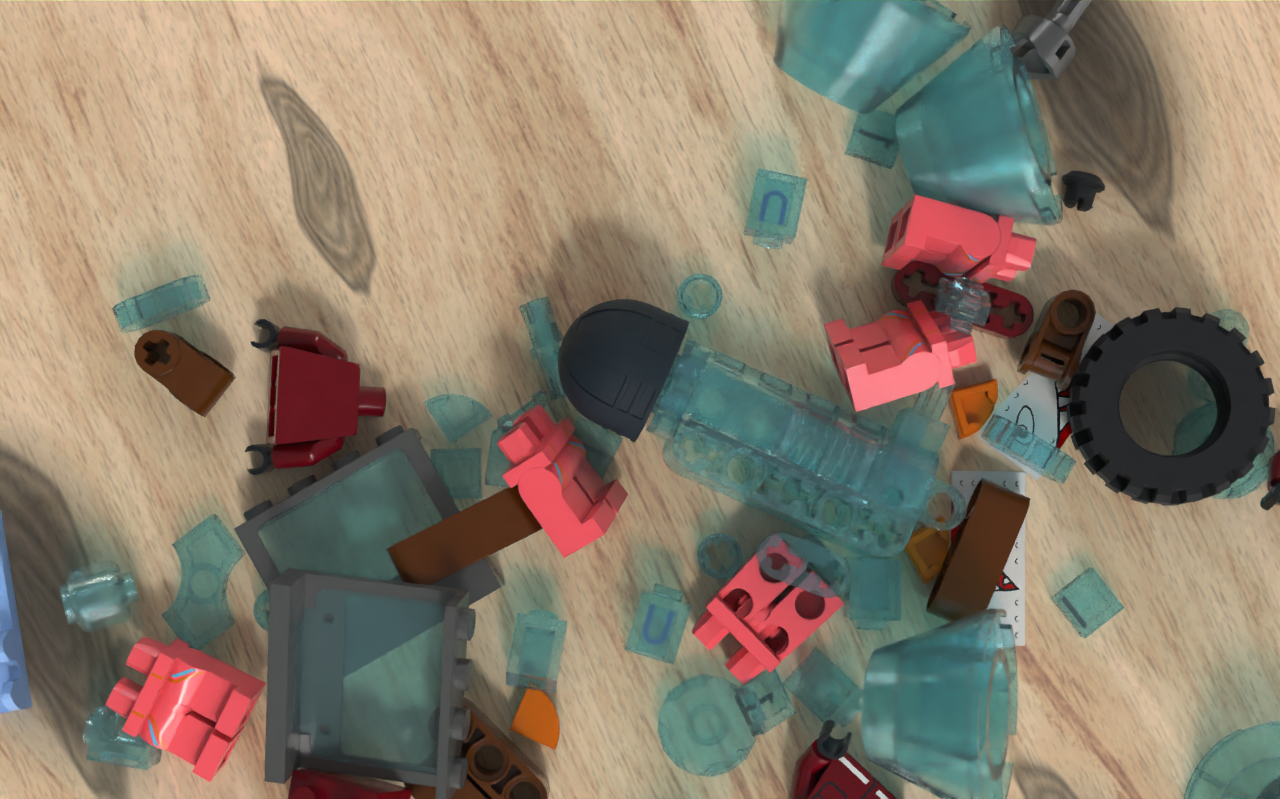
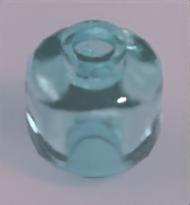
M104 560L74 568L68 572L66 584L59 585L68 624L77 623L78 627L84 632H92L126 622L131 614L129 603L139 601L132 571L121 574L119 565L113 560Z

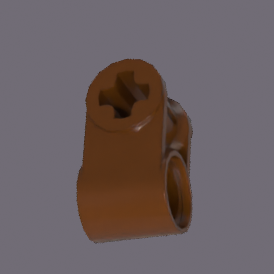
M1067 290L1053 296L1045 303L1034 331L1023 349L1017 366V372L1025 375L1030 371L1055 381L1056 387L1066 390L1077 371L1083 346L1095 320V305L1087 294L1078 290ZM1062 301L1070 302L1078 310V322L1073 328L1066 327L1058 319L1057 308Z
M151 330L144 333L135 345L134 356L140 368L169 389V392L181 403L203 417L207 416L236 378L230 370L217 360L198 350L182 336L164 330ZM158 344L168 346L166 352L171 356L168 363L158 361L160 355L155 351Z

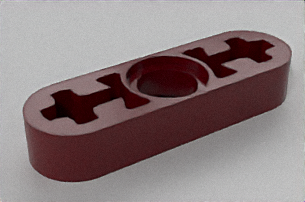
M911 261L901 270H898L892 278L891 291L898 303L907 307V303L921 299L928 312L950 306L948 298L953 288H968L974 294L975 306L968 314L957 313L960 324L1001 339L1018 337L1024 334L1033 323V307L1023 295L986 282L978 287L965 284L964 275L959 277L948 276L942 273L936 266L928 263ZM915 272H918L922 275L921 283L932 288H936L939 285V279L945 280L946 284L938 296V306L930 303L936 294L920 291L915 297L909 296V286L902 283L903 278H910ZM986 294L993 297V300L988 305L989 307L1003 310L1010 303L1015 305L1014 314L1021 317V322H1015L1007 329L1003 327L1004 318L993 313L985 315V322L978 320L986 306Z

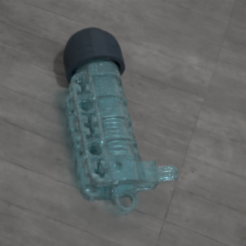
M616 299L595 305L582 313L572 323L563 338L558 356L559 378L565 395L580 414L595 424L602 426L603 429H609L619 436L622 435L629 438L632 442H636L647 422L645 431L665 439L662 451L663 460L668 469L674 473L847 551L861 556H895L903 551L908 544L916 523L932 530L944 531L960 525L965 518L967 507L962 493L955 487L935 479L939 463L938 453L950 428V425L941 422L940 419L955 386V381L953 385L939 388L937 383H935L931 388L919 392L913 408L907 407L899 410L892 428L889 429L688 337L682 344L689 321L642 301ZM687 440H692L694 442L693 451L704 457L699 456L694 460L687 461L685 459L687 450L680 447V445L684 444ZM710 451L718 453L713 460L705 458L709 456ZM731 459L738 460L744 467L745 476L741 484L733 482L728 475L727 468ZM777 482L784 483L783 491L796 498L801 497V492L807 494V496L802 501L794 499L786 502L782 501L783 494L780 491L769 486L765 487L764 491L758 488L762 483L776 485ZM937 493H943L950 497L954 506L950 519L942 523L934 520L928 510L930 499ZM827 501L835 509V518L831 525L823 517V507ZM812 505L811 517H809V509ZM847 509H849L850 517L847 520V523L844 525L847 515ZM871 523L874 525L873 531L876 534L865 529H859L858 534L853 531L858 525L865 526ZM894 534H896L894 542H891Z

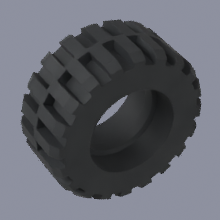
M1175 307L1171 312H1161L1159 308L1143 311L1140 316L1132 319L1127 317L1121 320L1107 333L1102 334L1080 362L1068 392L1070 393V399L1067 406V422H1070L1073 435L1071 439L1075 450L1079 449L1086 461L1084 465L1093 475L1097 474L1106 482L1105 486L1116 493H1124L1132 497L1131 500L1144 504L1156 503L1162 506L1196 502L1217 495L1230 488L1231 484L1236 480L1243 478L1254 467L1253 461L1257 455L1264 453L1270 440L1266 436L1268 426L1274 424L1276 408L1269 407V395L1275 392L1272 379H1264L1260 366L1265 362L1257 350L1250 353L1242 342L1246 337L1235 327L1231 331L1224 329L1219 325L1221 319L1211 314L1205 313L1202 317L1191 315V309ZM1158 361L1179 362L1198 372L1210 386L1216 401L1217 418L1208 438L1196 449L1180 455H1160L1139 446L1126 432L1119 411L1121 392L1130 376L1145 365Z

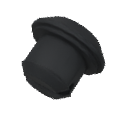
M1073 170L1061 178L1063 183L1067 185L1064 198L1062 199L1064 205L1068 208H1073L1078 202V211L1086 212L1093 208L1095 194L1105 190V185L1100 177L1091 173Z

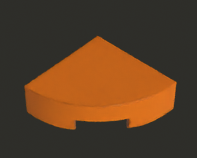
M997 379L946 391L958 440L979 431L989 419L998 398Z
M943 516L935 518L898 540L905 555L925 585L939 574L947 556L949 530Z
M530 681L509 730L555 750L560 736V722L557 710L548 694L541 687Z

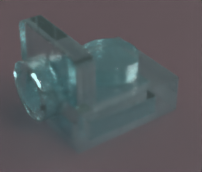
M817 647L811 651L782 683L823 723L827 720L834 721L833 728L838 723L842 727L847 726L863 708V704L859 700L865 695V692Z
M100 706L96 708L94 714L89 715L83 732V742L88 744L86 760L144 770L151 768L161 761L163 749L148 744L139 735L133 737L122 731L123 728L118 730V734H115L118 714L108 706Z

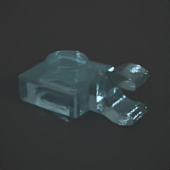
M941 277L934 295L935 311L950 315V329L970 335L973 329L972 323L985 326L991 311L989 292L983 291L984 287L980 283L965 277H956L954 281Z

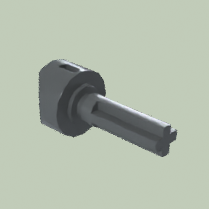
M1057 0L1044 18L1032 15L1022 17L1000 47L998 59L1002 67L1016 80H1059L1076 56V47L1068 34L1092 0ZM1022 46L1020 52L1017 55L1014 54Z

